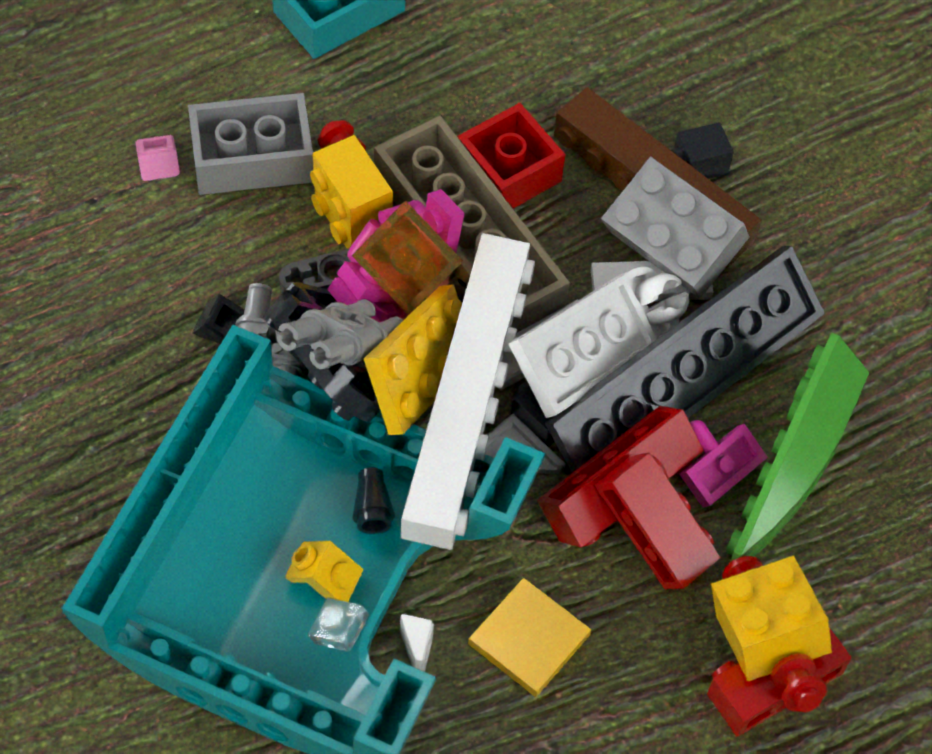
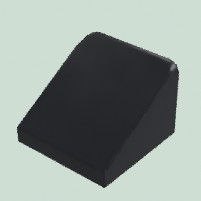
M219 293L207 302L192 333L198 337L221 344L231 326L235 325L237 319L244 315V309Z

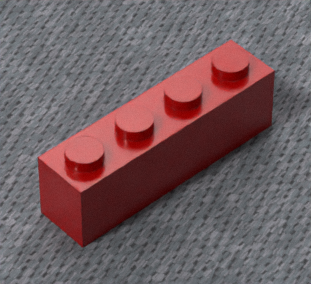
M659 406L540 497L537 502L558 540L582 548L596 542L603 530L613 522H618L594 486L598 481L631 455L648 452L663 463L667 470L666 477L669 479L674 474H679L704 450L683 409Z

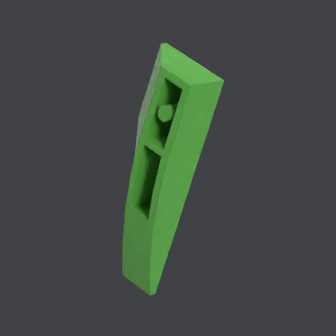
M831 332L825 347L817 344L805 377H802L798 385L793 403L786 417L787 420L791 421L787 431L780 429L771 452L777 454L773 464L765 462L756 485L762 487L758 498L750 495L741 518L747 521L743 532L737 529L734 530L725 552L732 555L731 561L744 556H756L793 518L814 490L835 454L870 373L843 339L835 333Z

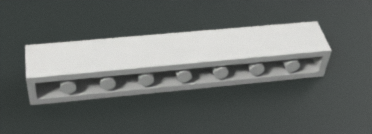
M485 233L481 235L401 519V539L452 550L456 535L464 536L469 518V510L463 509L466 497L474 498L479 472L473 471L476 459L484 461L489 435L483 434L485 424H493L496 417L499 399L493 398L495 387L503 388L508 369V363L502 362L504 352L512 353L508 343L515 340L517 335V329L511 327L514 317L521 319L526 301V294L520 293L523 284L530 285L533 276L535 261L528 260L530 243Z

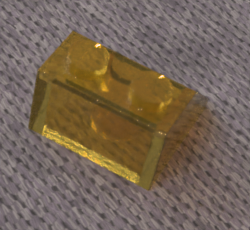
M406 201L352 255L408 315L429 297L463 262L457 253Z

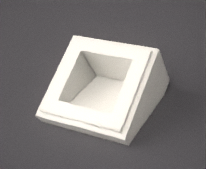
M402 614L400 616V633L411 666L425 672L433 640L434 624H432V620Z

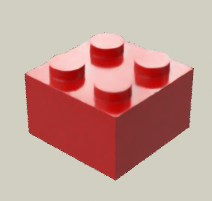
M521 103L508 108L457 136L512 209L562 182L565 153Z

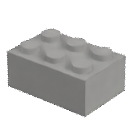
M304 93L188 105L199 195L312 183L310 171L313 170V149Z
M652 157L646 161L601 218L610 233L664 273L677 276L681 279V285L700 299L749 239V234L743 222Z

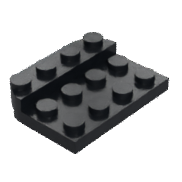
M292 282L273 303L263 318L271 328L281 333L278 330L281 324L297 321L306 311L312 309L322 310L329 304L337 301L327 289ZM306 344L289 351L291 355L302 361L310 371L308 373L309 379L333 399L331 407L341 418L349 421L355 416L363 421L371 422L381 411L363 358L354 365L348 366L337 363L329 368L319 369L310 360V352L315 351L311 348L312 346ZM432 404L420 417L426 418L432 412L434 404Z

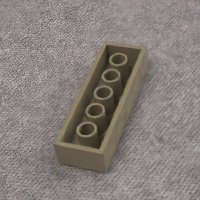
M441 115L374 147V164L392 189L393 201L396 205L418 200L426 207L428 193L442 189L464 212L451 279L456 276L468 285L482 233L530 243L528 260L535 261L530 285L523 284L520 293L526 294L521 319L514 317L511 327L516 328L518 333L566 306L570 282ZM412 217V221L410 224L418 225L422 228V226Z

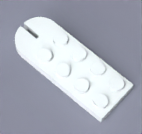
M648 267L631 269L508 343L546 418L559 414L579 401L593 386L679 323V318L685 313L689 304V294L686 291L666 297L648 308L647 304L657 300L659 294L682 284L681 279L668 273L659 274Z

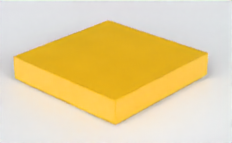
M523 578L470 636L468 645L529 693L537 697L590 636L591 629Z

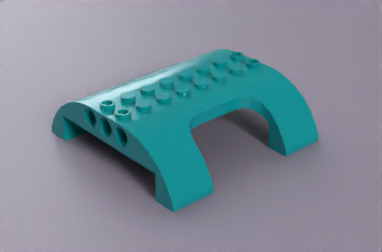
M232 325L62 607V611L72 624L89 640L149 682L181 699L276 742L307 754H400L433 688L436 677L396 659H393L386 675L381 674L370 663L368 653L371 642L408 569L418 556L433 547L432 545L401 539V519L426 429L413 424L404 434L389 435L381 411L371 422L363 421L355 416L349 421L341 418L332 409L331 403L333 399L324 390L318 388L313 382L273 366L271 340ZM505 437L495 458L486 454L484 461L476 459L473 469L474 472H479L474 498L466 497L463 509L469 510L468 523L464 536L456 535L455 541L488 539L510 530L540 469L545 453ZM370 467L379 468L383 471L386 488L395 512V518L391 521V528L380 534L360 532L357 529V524L352 519L359 482L358 473L362 469ZM331 541L364 569L346 606H334L309 584L291 583L285 578L291 565L292 556L303 542Z

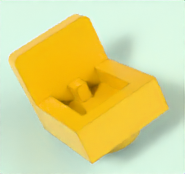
M305 541L294 552L285 578L291 583L309 584L334 606H346L364 569L331 541Z

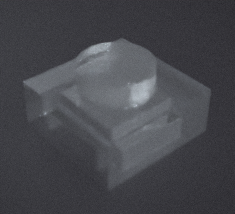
M326 598L307 635L315 644L350 652L369 614L362 605Z

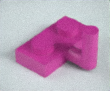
M442 189L428 193L426 207L420 201L412 200L378 212V220L383 227L413 217L422 226L420 242L417 247V255L421 262L427 265L439 279L453 273L464 212Z
M370 219L347 252L348 259L351 262L345 261L337 275L358 301L365 299L377 303L412 305L420 293L410 282L409 274L396 265H375L365 254L383 230L380 222Z
M694 420L690 424L704 453L681 471L679 475L701 506L707 507L712 505L766 460L768 456L745 424L736 426L717 442L704 422Z

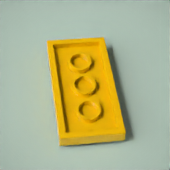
M454 284L439 286L363 358L389 435L404 434L435 401L462 302L457 297Z

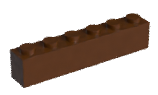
M588 87L556 112L554 136L560 144L566 148H571L585 159L592 169L599 170L611 179L619 190L623 191L646 161L652 157L743 222L749 234V239L725 269L756 242L762 219Z

